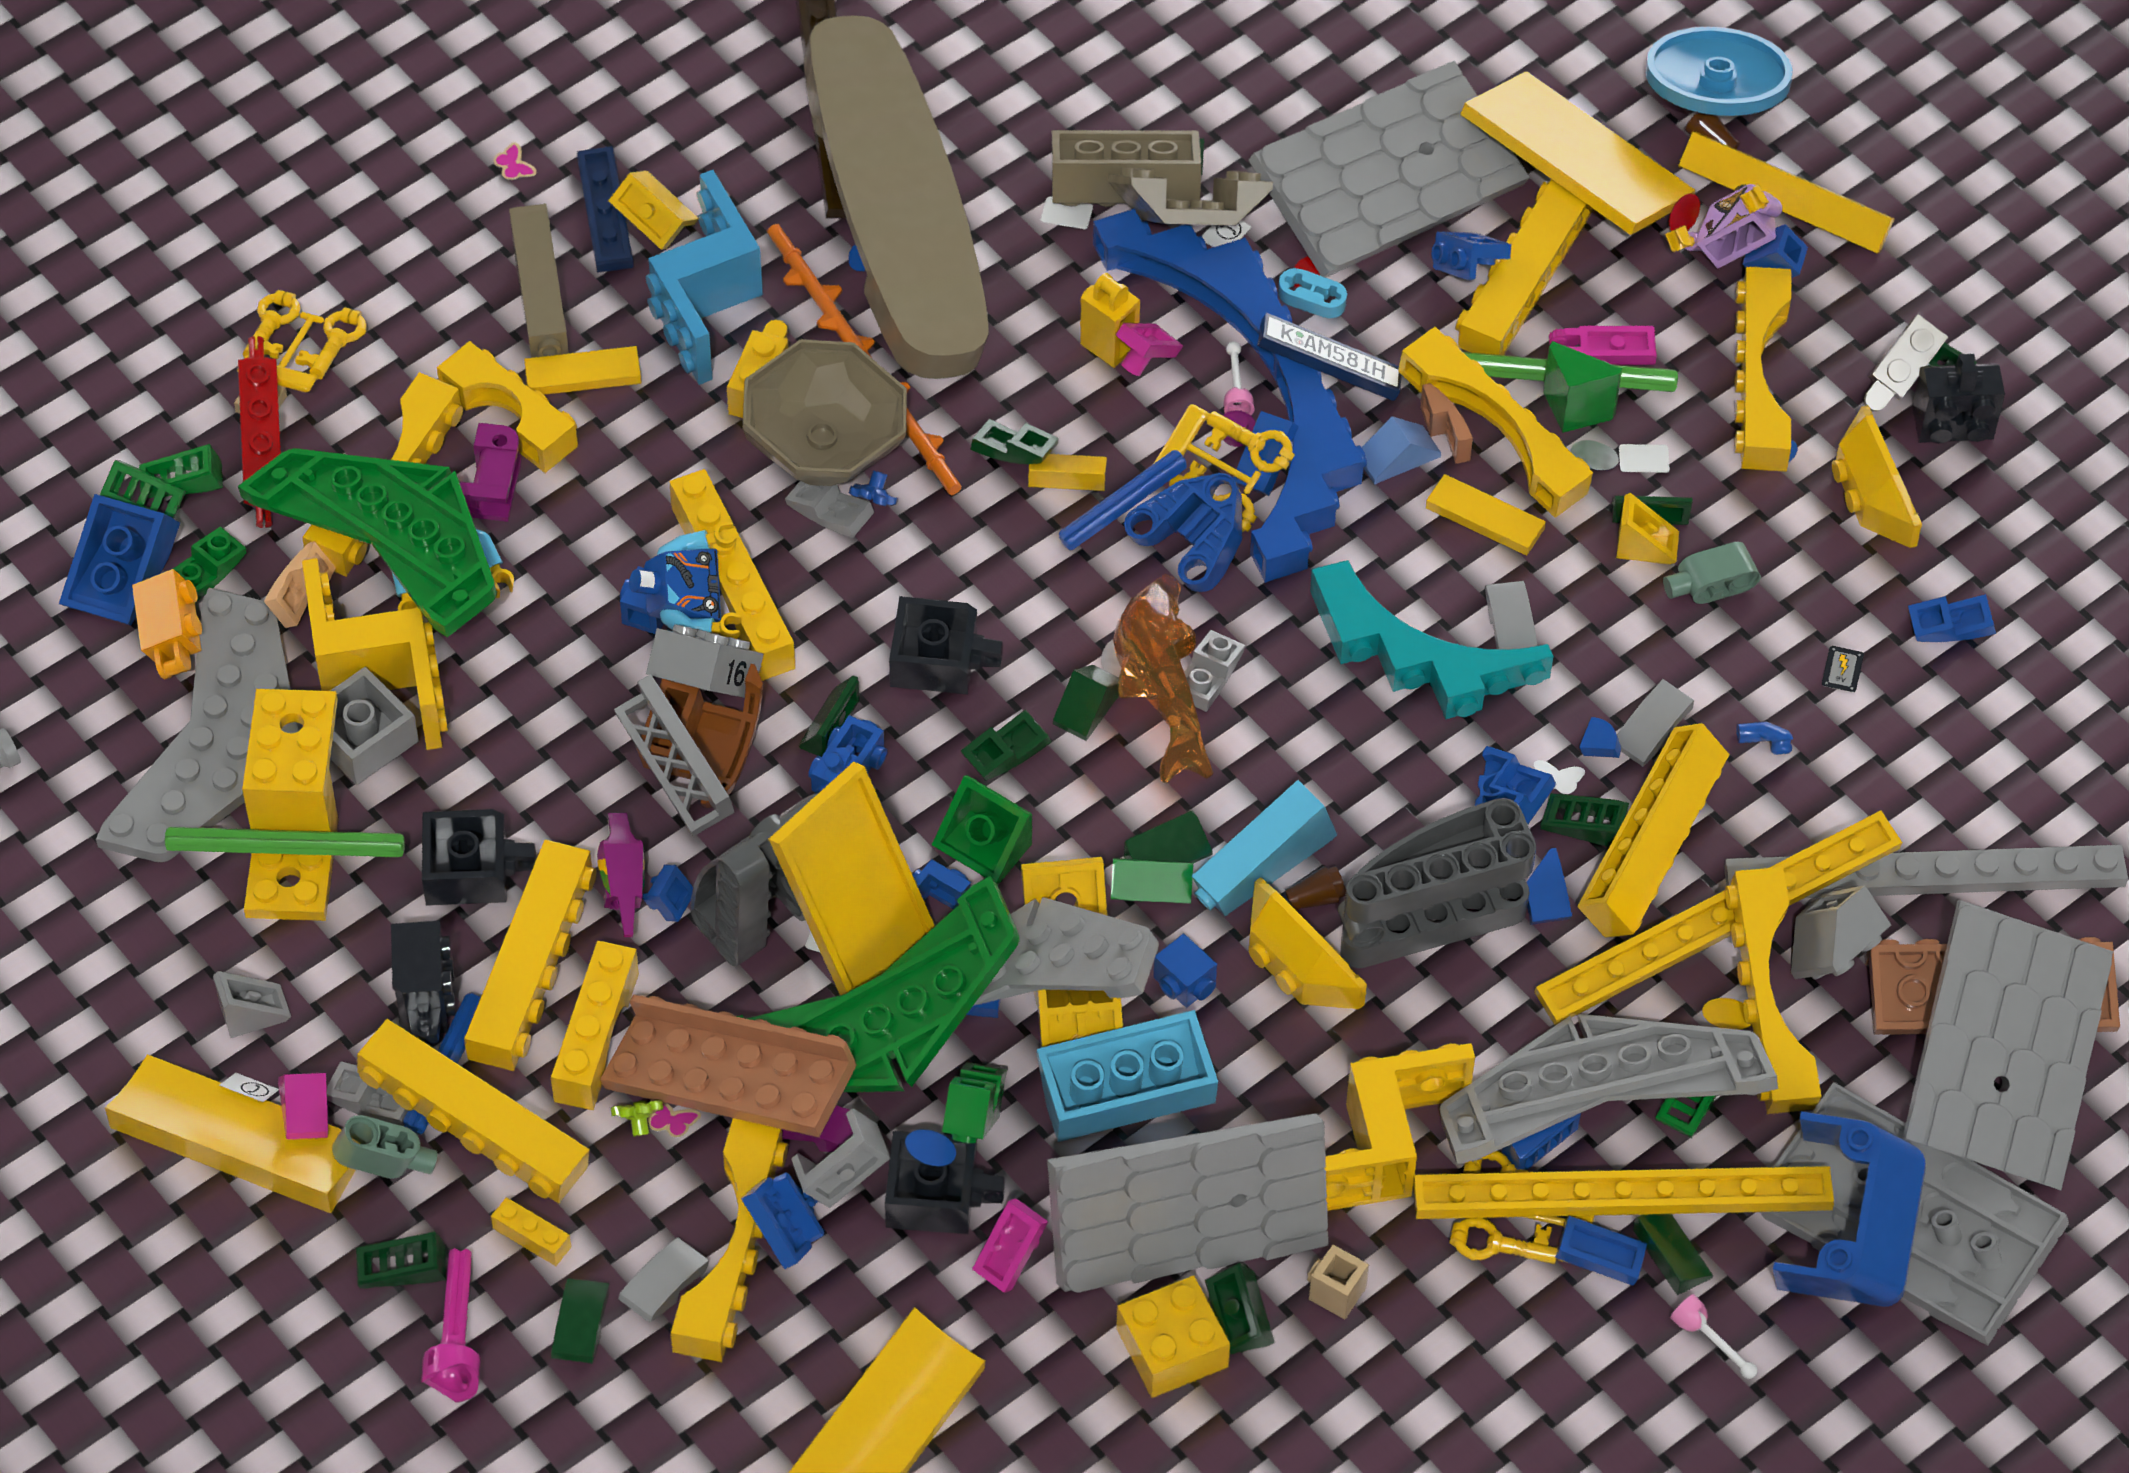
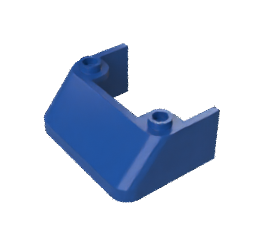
M1801 1111L1800 1123L1804 1141L1840 1146L1841 1152L1848 1160L1855 1163L1868 1164L1869 1167L1856 1242L1841 1239L1828 1242L1819 1252L1816 1268L1774 1262L1773 1273L1776 1288L1781 1291L1886 1307L1894 1305L1901 1300L1906 1289L1926 1172L1924 1155L1918 1147L1867 1121Z

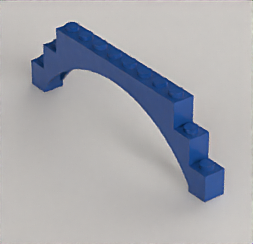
M1135 209L1093 221V246L1106 271L1119 269L1145 276L1171 286L1198 300L1234 327L1259 354L1272 374L1285 403L1289 421L1294 422L1299 427L1292 441L1295 456L1291 461L1286 483L1275 507L1263 526L1251 531L1250 554L1264 582L1308 569L1309 552H1312V542L1309 534L1335 526L1336 510L1340 508L1336 492L1362 484L1363 468L1367 466V460L1360 445L1356 446L1351 438L1352 432L1346 417H1340L1336 410L1337 404L1330 388L1325 389L1322 383L1321 372L1258 346L1260 323L1266 313L1292 323L1288 307L1281 305L1278 300V292L1274 280L1271 277L1267 278L1263 271V262L1257 250L1252 251L1246 237L1207 249L1203 237L1196 235L1191 224L1152 234L1146 221L1141 222Z

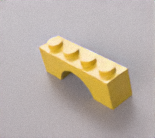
M469 341L437 366L438 380L459 388L461 406H463L464 410L467 411L480 406H498L514 413L520 419L516 429L519 437L518 451L544 473L548 472L578 447L577 425L574 419L567 412H560L553 407L543 393L538 390L533 391L525 385L516 372L513 370L507 371L497 363L494 356L488 350H481Z
M597 940L551 1075L554 1102L594 1111L602 1087L600 1079L606 1070L608 1048L614 1025L622 1008H628L639 976L637 950L635 948Z

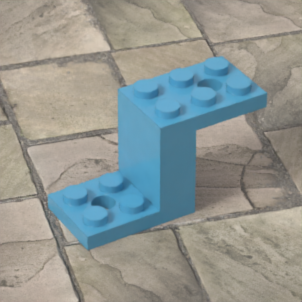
M714 170L700 174L701 190L697 191V199L702 209V214L698 216V219L706 237L648 258L650 274L646 275L647 286L652 295L648 299L651 314L655 320L661 319L664 324L663 331L669 345H676L684 371L686 373L692 372L699 385L713 380L710 337L701 318L763 295L760 247Z

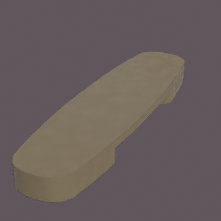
M839 16L825 19L814 26L805 52L806 91L813 129L818 136L824 139L838 194L854 242L867 273L864 294L895 360L907 372L921 378L933 379L968 374L977 367L989 335L986 301L968 220L943 142L924 94L893 31L884 23L866 16Z

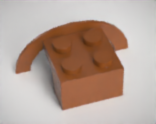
M750 664L745 678L743 711L704 702L700 688L662 679L659 686L729 795L734 789L747 760L761 710L763 682L755 664ZM651 710L647 718L645 727H649L651 718L653 715ZM657 723L656 729L663 730L660 724ZM641 735V738L644 742L646 735ZM653 737L649 751L652 755L668 758L672 743L667 739ZM637 749L643 767L650 769L648 764L642 757L641 753ZM677 752L676 760H682ZM659 765L660 768H661V770H662L663 773H664V770H665V767H666V766H664V765ZM674 767L671 775L691 779L692 776L689 770ZM701 800L700 803L704 808H712L709 801Z

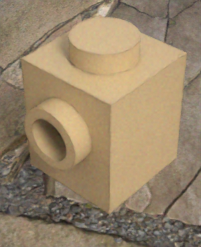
M1332 1245L1322 1260L1318 1259L1314 1263L1308 1274L1307 1281L1310 1282L1309 1300L1346 1319L1367 1287L1369 1264Z

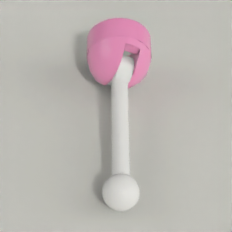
M1232 341L1227 345L1226 351L1231 356L1233 388L1224 396V412L1239 410L1252 415L1254 413L1252 394L1248 389H1241L1238 359L1241 346L1238 342Z
M1694 1294L1687 1297L1675 1309L1670 1318L1680 1328L1691 1332L1701 1330L1741 1368V1375L1744 1378L1752 1379L1757 1375L1756 1365L1752 1362H1746L1706 1324L1708 1318L1707 1309Z

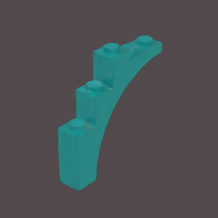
M1349 560L1312 569L1310 593L1340 664L1352 661L1362 662L1377 655L1393 692L1402 689H1416L1430 682L1445 719L1457 716L1467 717L1476 711L1482 710L1484 695H1498L1508 689L1526 684L1536 685L1545 679H1549L1551 676L1553 654L1548 644L1505 650L1467 647L1447 642L1409 626L1379 604L1359 580Z

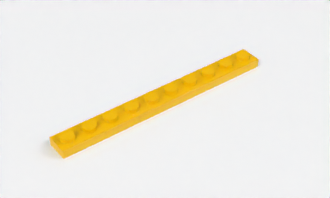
M1882 810L1769 868L1784 867L1789 903L1792 905L1899 850L1902 841ZM1725 890L1537 986L1535 994L1553 1024L1556 1026L1570 1016L1572 1018L1730 937L1732 923H1736L1734 909L1728 910Z
M1830 1166L1414 1175L1413 1183L1416 1219L1832 1211L1834 1206Z

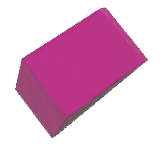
M326 1073L279 1076L278 1086L286 1139L328 1138Z

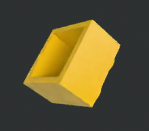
M1194 1275L1117 1306L1116 1330L1151 1398L1228 1368L1230 1343Z

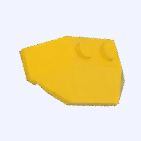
M1869 405L1862 406L1839 443L1836 460L1832 461L1834 479L1837 483H1842L1845 490L1847 508L1850 513H1855L1861 527L1906 547H1916L1922 522L1915 511L1911 498Z
M1261 877L1257 879L1254 883L1249 954L1254 963L1260 968L1265 967L1275 977L1279 988L1287 995L1292 994L1303 1005L1360 1009L1365 1005L1367 988L1365 981L1351 970L1349 964L1272 886L1267 884Z

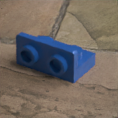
M1436 232V240L1431 253L1433 268L1466 280H1475L1477 264L1495 265L1496 259H1510L1512 244L1475 232Z

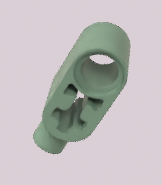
M1732 542L1686 557L1678 566L1679 573L1665 576L1663 578V585L1670 599L1690 594L1695 603L1705 604L1752 589L1760 581L1761 575L1745 544L1742 542Z
M356 1115L348 1119L332 1145L335 1159L343 1166L391 1179L401 1177L407 1169L431 1174L437 1160V1150L420 1146L418 1136L411 1129L363 1115Z

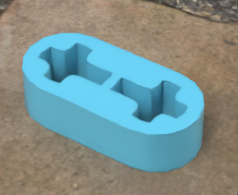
M1298 268L1288 269L1280 276L1278 295L1285 304L1329 319L1336 318L1345 311L1347 292L1345 287L1339 282ZM1295 284L1301 285L1296 291L1289 289V287L1292 288ZM1329 296H1334L1336 298L1333 299L1330 303L1324 301L1327 300Z

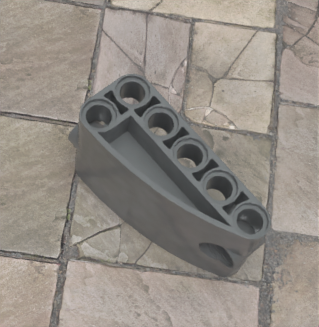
M817 794L807 796L781 815H770L762 820L754 828L751 835L709 862L702 868L696 878L691 896V916L700 931L733 967L739 966L766 947V938L770 935V931L767 929V918L771 916V912L768 910V901L770 899L778 898L798 920H805L768 839Z
M1499 798L1441 818L1394 843L1360 869L1348 881L1345 900L1337 909L1343 923L1340 954L1349 966L1365 968L1514 926L1522 922L1527 913L1530 893L1525 878L1532 873L1534 867L1536 843L1518 804L1510 799ZM1506 898H1511V899H1514V900H1516V901H1512V902H1511V901H1507V900H1505V899H1506ZM1467 909H1475L1479 912H1470ZM1435 919V920H1439V921H1441V922H1439V923H1434V922H1431V921H1429V920ZM1392 930H1399L1403 933H1393Z

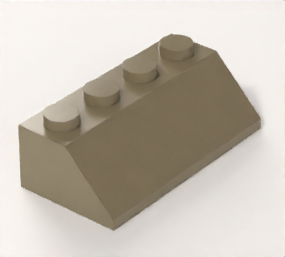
M1052 130V203H1061L1064 206H1077L1081 203L1114 206L1118 203H1126L1109 184L1108 174L1121 175V168H1142L1155 170V177L1167 178L1166 199L1189 201L1190 205V200H1200L1201 155L1199 131Z

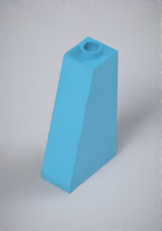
M1297 780L1192 875L1198 888L1194 893L1208 910L1211 911L1216 907L1224 916H1227L1253 897L1254 883L1257 879L1261 877L1270 885L1337 836L1325 806Z

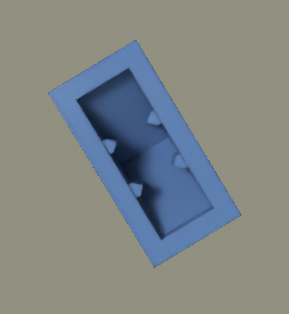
M1393 416L1362 446L1367 460V466L1364 467V470L1374 485L1441 457V451L1423 425Z

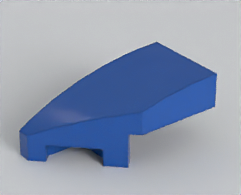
M1552 848L1526 881L1530 892L1527 907L1530 925L1567 920L1572 917L1556 848Z

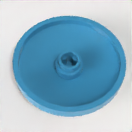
M1696 27L1675 31L1656 41L1649 49L1645 72L1647 81L1654 91L1677 106L1710 115L1739 116L1758 113L1779 104L1790 91L1793 69L1787 55L1776 45L1764 38L1730 28Z

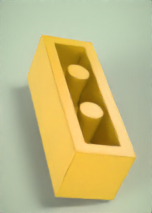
M507 1197L491 1215L494 1230L554 1266H557L571 1249L569 1234Z

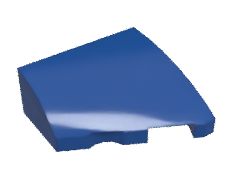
M1486 746L1482 755L1486 761L1484 775H1479L1478 788L1480 795L1475 800V806L1499 798L1510 799L1518 804L1527 824H1529L1556 786L1552 774L1520 765L1516 755Z

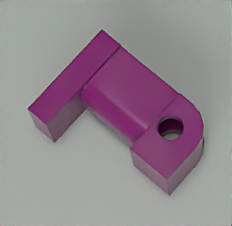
M478 423L473 445L477 468L474 482L459 483L472 518L509 522L521 469V455L518 451L519 437L511 427Z

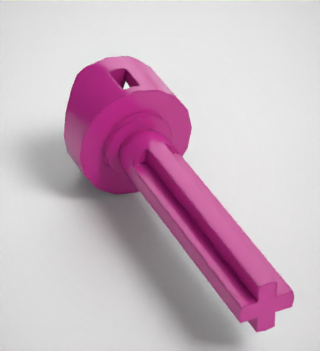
M456 1248L449 1251L442 1339L439 1345L431 1347L424 1354L421 1382L436 1389L454 1402H462L471 1399L477 1394L481 1360L473 1349L466 1347L465 1341L472 1252L468 1249L459 1251Z

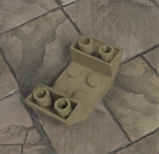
M1121 168V175L1108 174L1109 184L1132 209L1136 210L1141 220L1164 224L1236 226L1273 189V182L1261 180V173L1226 171V178H1214L1213 201L1190 200L1189 207V201L1166 199L1167 178L1155 177V170Z

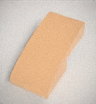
M315 541L309 542L290 561L264 600V603L285 628L298 625L308 604L302 560L317 558L320 573L328 572L329 581L336 569Z

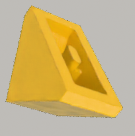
M1633 494L1624 495L1616 558L1670 565L1677 561L1679 530Z

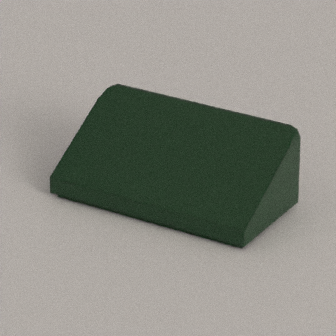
M1615 495L1612 498V523H1620L1624 496ZM1635 496L1671 525L1689 524L1692 507L1691 497Z
M852 675L831 691L800 741V749L820 757L823 756L828 748V740L834 728H841L860 701L858 677Z
M1194 811L1187 812L1134 836L1124 843L1125 859L1196 863L1213 855L1212 848Z
M1643 1214L1635 1218L1634 1233L1641 1242L1647 1243V1252L1677 1296L1713 1278V1274L1672 1214Z
M1238 1263L1205 1280L1214 1314L1230 1343L1229 1354L1267 1347L1275 1343L1257 1279L1251 1269L1242 1263Z

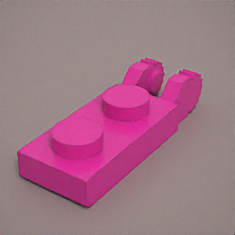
M1579 326V328L1552 330L1549 335L1550 344L1554 341L1612 365L1656 364L1655 332L1652 326Z

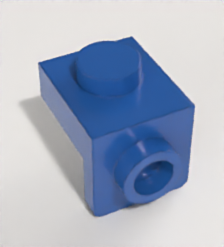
M933 859L928 862L923 870L918 869L912 874L924 901L930 895L953 910L959 905L957 899L971 887V882L968 881L963 873L956 869L949 870Z

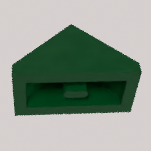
M1095 665L1073 670L1053 718V725L1087 741L1122 693L1127 681Z

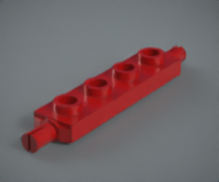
M255 336L248 338L249 358L238 359L243 482L281 454L276 359L264 357V338L261 336H257V350L255 349ZM243 499V500H244V504L253 506V505L250 504L248 501H246L245 499ZM253 506L256 507V526L263 528L264 514L265 528L271 527L273 525L271 511Z

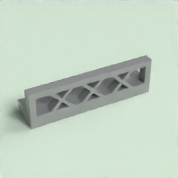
M650 674L637 681L641 694L618 706L614 711L687 828L695 836L735 812L729 795ZM648 705L653 713L649 727L632 724L627 715ZM657 723L660 724L663 730L656 729ZM639 734L646 735L645 742ZM653 737L671 741L672 747L668 758L651 754L649 750ZM677 752L682 760H676ZM659 765H664V766H666V767H665V770H664V773H663V771L661 770V768H660ZM673 767L690 771L692 776L688 789L670 784L669 779ZM696 784L699 785L702 791L695 790ZM678 795L685 796L684 803H682ZM692 798L709 801L714 811L695 822L688 812Z

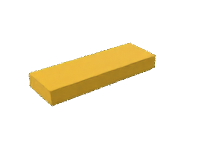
M637 346L524 359L527 386L533 391H540L544 395L641 384Z
M1446 474L1443 475L1426 500V509L1526 556L1545 530L1546 521Z

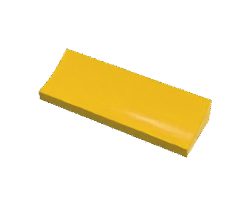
M148 1054L126 1086L105 1107L110 1128L330 1214L356 1169L340 1164L333 1155L332 1145L342 1129L328 1124V1138L286 1139L282 1107L267 1100L264 1102L258 1101L220 1086L221 1082Z
M914 1307L789 1473H907L984 1371L985 1360L957 1343Z

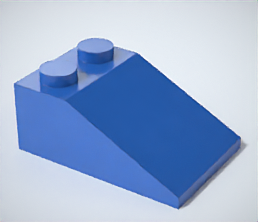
M94 494L59 604L132 625L136 618L132 585L161 573L169 559L180 522L161 512Z

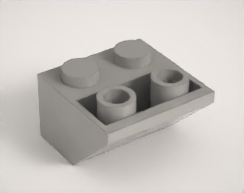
M1865 885L1823 893L1796 916L1791 974L1795 979L1812 977L1815 980L1831 973L1834 976L1841 975L1855 964L1853 960L1855 956L1860 952L1869 951L1882 941L1880 935L1891 926V923Z

